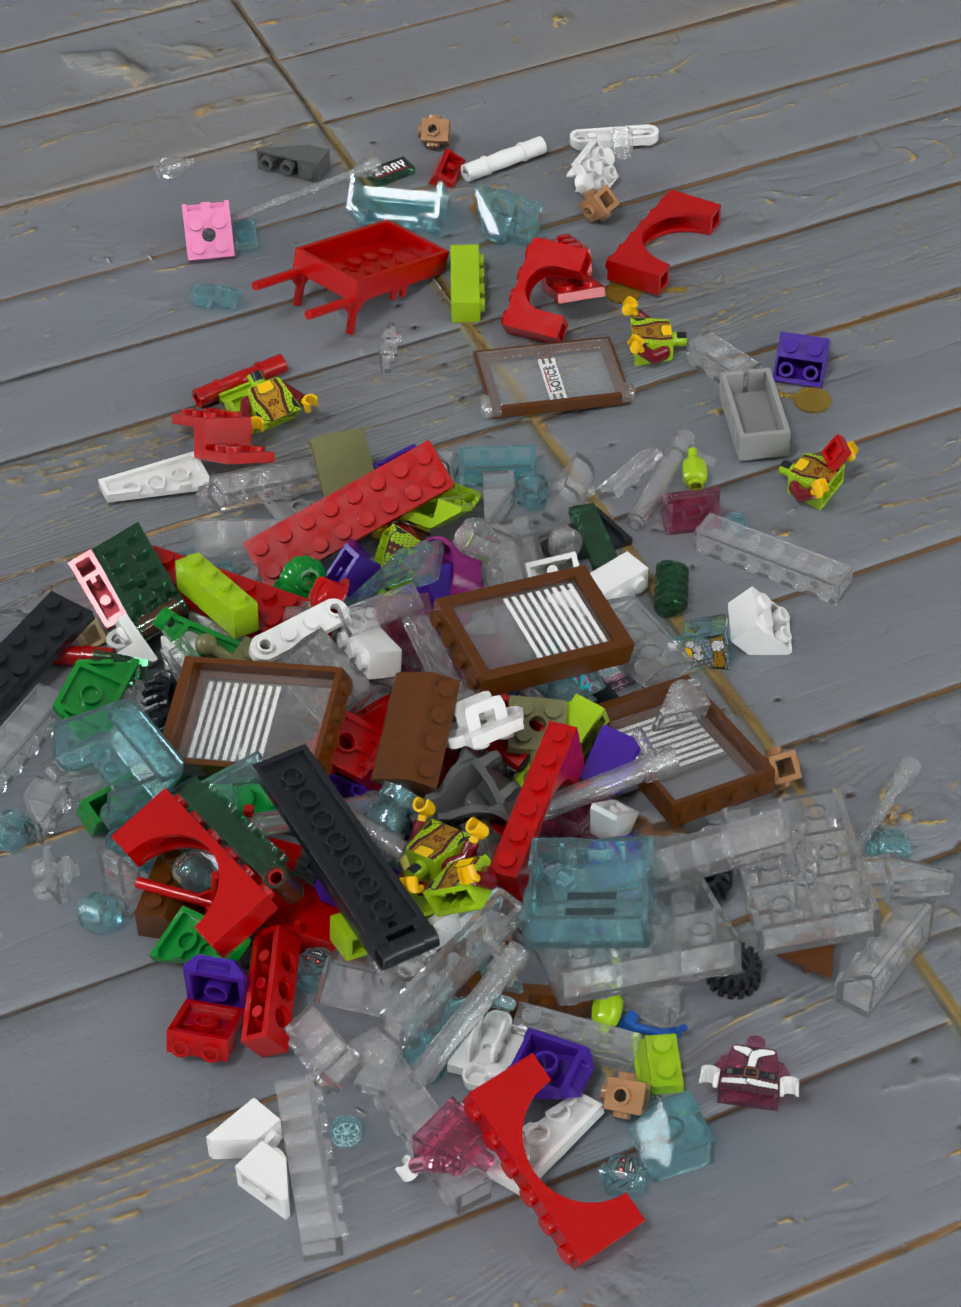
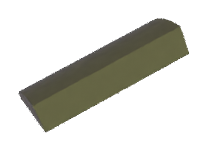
M363 428L337 431L315 437L309 441L323 498L374 470Z

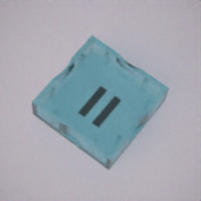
M576 837L532 838L528 863L529 882L524 891L520 919L524 949L650 948L657 866L654 837H609L602 839H582Z

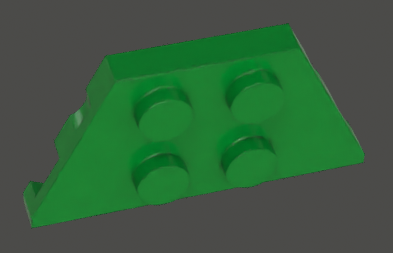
M77 659L53 703V711L89 752H94L140 665V660L131 659V662H114L113 659H102L100 661Z

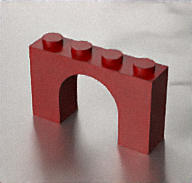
M533 237L531 245L529 244L526 247V259L523 266H520L518 269V281L515 288H512L510 292V303L508 309L504 310L502 314L501 324L507 334L542 343L562 342L568 328L565 317L533 307L530 303L531 292L540 280L552 275L584 281L592 259L586 249Z

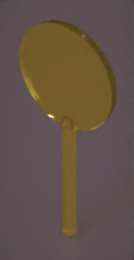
M616 282L609 284L605 291L606 297L616 304H623L628 296L638 300L641 297V293H647ZM686 287L664 288L662 292H685Z
M804 388L796 394L778 391L780 397L794 399L795 406L806 413H821L831 406V396L819 388Z

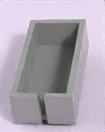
M771 369L748 370L746 393H742L743 370L720 372L719 397L738 460L789 456L791 431Z

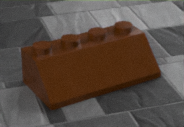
M397 672L395 674L370 781L422 798L437 789L461 681L435 672Z
M174 849L157 856L148 879L201 893L211 889V873L216 871V869L205 857H199L196 853H189V851L199 852L197 849ZM185 853H186L185 856H188V857L191 856V857L188 858L186 861H184L185 859H184V857H182V855H184ZM177 860H179L178 864L182 863L180 868L176 865ZM173 870H175L176 875L181 878V883H179L176 879L173 878ZM143 890L134 913L138 936L160 939L182 906L204 916L205 907Z

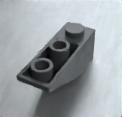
M312 145L258 148L256 150L258 169L317 183L330 170L329 149Z

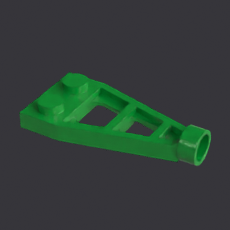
M166 606L153 621V625L162 631L183 658L185 656L204 657V655L198 652H193L183 643L182 637L188 631H192L197 635L203 633L212 634L217 640V645L231 653H234L241 643L236 639L181 617ZM170 621L174 623L172 627L167 626ZM208 680L207 686L209 687L210 682H214L212 691L216 692L218 683H216V680ZM223 686L221 687V691L219 694V696H221L222 698L225 691V687ZM230 690L226 700L229 703L233 693Z

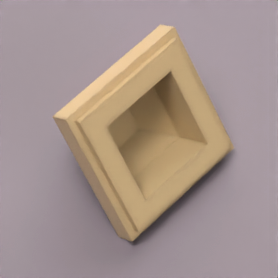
M96 617L77 637L80 646L88 644L89 646L99 647L106 643V635Z

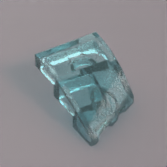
M481 185L472 187V193H476L478 207L476 210L481 221L480 227L483 236L501 245L513 238L527 246V243L532 242L533 237L538 238L543 204L498 188Z

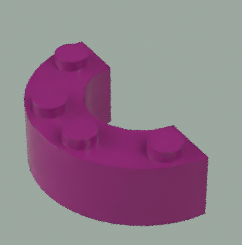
M441 536L430 537L420 544L421 566L435 570L447 562L452 564L450 595L483 588V582H481V561L473 549ZM472 613L457 616L465 631L468 628ZM431 623L426 625V632L441 637L437 628H434Z

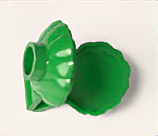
M308 555L296 556L285 564L280 578L274 582L272 587L308 599L318 577L326 578L327 572L318 559Z

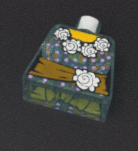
M727 614L684 621L682 636L667 637L668 653L684 652L685 663L689 668L731 671L732 645Z

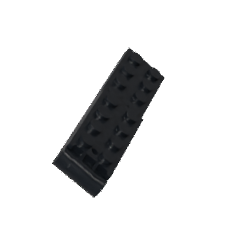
M51 591L0 643V718L95 619L93 611Z
M306 744L252 765V774L309 857V867L372 961L375 960L380 970L385 971L439 947L440 940L437 931L424 916Z

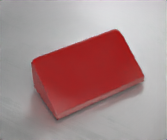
M446 148L440 156L428 184L453 188L461 172V165L465 163V159Z

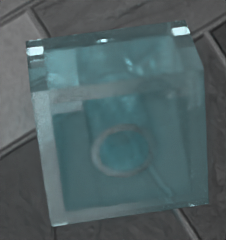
M690 1090L660 1099L629 1128V1133L654 1183L714 1163L716 1140Z

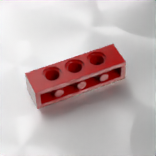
M280 924L254 932L241 1043L262 1058L286 1053L289 1050L301 940Z

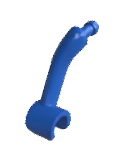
M633 1010L628 1011L626 1016L622 1015L618 1023V1029L624 1034H634V1032L646 1035L676 1033L677 1038H680L681 1033L687 1031L688 1028L686 1024L670 1028H657L638 1023L639 1015Z

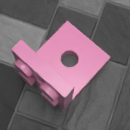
M229 200L217 203L201 202L197 205L182 204L188 262L235 257ZM207 229L213 230L216 234L215 239L211 242H207L202 238V233Z

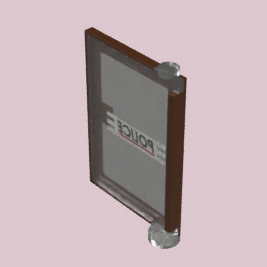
M610 336L473 351L474 362L484 395L480 396V412L483 421L631 404V400L635 399L634 384L627 385Z

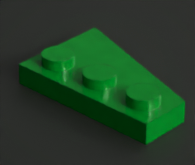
M185 906L181 907L149 954V957L154 962L187 963L197 954L221 958L195 929V926L204 915ZM247 937L225 959L238 962L252 940Z

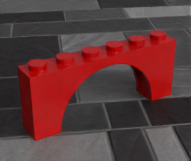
M671 189L665 197L660 199L656 207L650 210L648 216L640 221L638 227L629 233L628 238L622 244H619L613 255L607 258L605 264L607 280L658 296L669 284L670 264L651 255L645 246L655 238L670 233L695 232L711 235L720 224L721 204Z
M549 721L491 861L490 867L496 872L497 886L505 894L503 908L514 911L520 910L519 912L523 910L525 913L536 888L534 868L537 844L548 806L560 785L576 788L585 765L577 727Z
M164 788L111 837L138 867H141L159 854L181 848L202 850L215 857L219 870L217 893L211 907L195 926V929L221 958H225L279 909L271 900L275 894L264 882L258 885L254 881L257 875L246 863L240 867L237 863L240 860L239 856L229 846L225 849L220 846L223 842L220 836L212 828L208 831L203 828L206 822L195 810L192 813L186 810L189 804L179 793L173 797Z
M531 1053L469 1092L462 1101L464 1104L463 1108L468 1119L472 1123L476 1122L482 1131V1139L485 1145L491 1151H495L502 1161L500 1164L505 1175L509 1179H513L519 1187L522 1201L529 1208L532 1207L539 1217L538 1223L542 1231L547 1236H551L558 1246L557 1252L561 1260L567 1265L570 1264L572 1269L575 1270L637 1228L645 1219L627 1192L619 1197L603 1202L575 1201L551 1190L533 1171L524 1150L523 1122L533 1097L544 1089L551 1079L535 1055Z

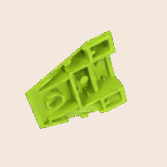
M454 482L455 488L402 516L398 520L406 523L411 521L416 523V527L425 531H431L433 528L443 527L472 511L481 500L483 493Z

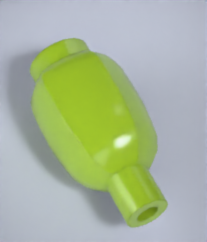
M691 447L687 450L688 457L683 461L682 477L684 484L688 486L689 490L697 492L704 488V484L707 481V466L705 460L698 456L697 448Z
M603 985L601 991L594 995L592 1021L597 1028L595 1039L599 1042H606L608 1040L609 1030L613 1029L621 1018L624 1001L619 994L620 989L614 985Z

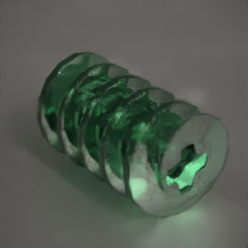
M663 560L656 565L653 607L657 615L663 618L674 617L687 609L688 576L690 572L684 563Z

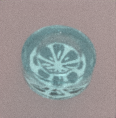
M341 1115L332 1121L330 1137L336 1146L351 1148L362 1139V1124L358 1118L352 1115Z

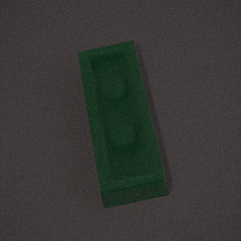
M594 502L569 507L568 514L592 570L594 571L618 557Z

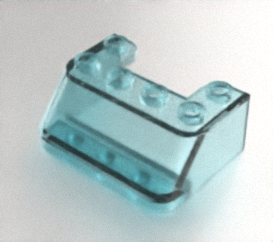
M351 173L346 210L352 219L356 220V224L362 226L388 219L407 230H415L416 227L424 228L428 232H438V229L444 227L450 208L451 196L442 181H438L437 193L363 186L357 175Z
M128 699L118 700L53 723V758L58 765L70 772L80 771L93 766L112 791L108 792L107 803L102 806L100 811V818L109 830L124 825L164 788L170 792L183 775L184 761L135 701Z

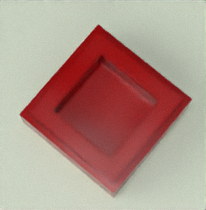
M837 434L821 451V454L828 468L836 472L852 452L845 438Z

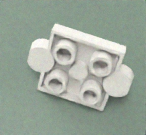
M597 138L589 141L571 164L572 168L566 175L567 178L576 176V193L579 192L583 195L593 187L598 190L606 184L609 188L613 185L619 175L613 166L615 156L609 147L603 148Z
M483 691L458 701L454 710L456 722L451 724L446 747L457 749L468 746L473 750H481L487 748L490 742L513 737L515 732L524 729L523 708L519 706L506 708L501 696H492L489 691Z
M492 1010L486 1014L485 1018L482 1012L478 1014L477 1018L467 1015L447 1063V1071L462 1075L464 1086L468 1090L476 1089L511 1065L523 1042L526 1030L511 1027L512 1017L508 1012Z

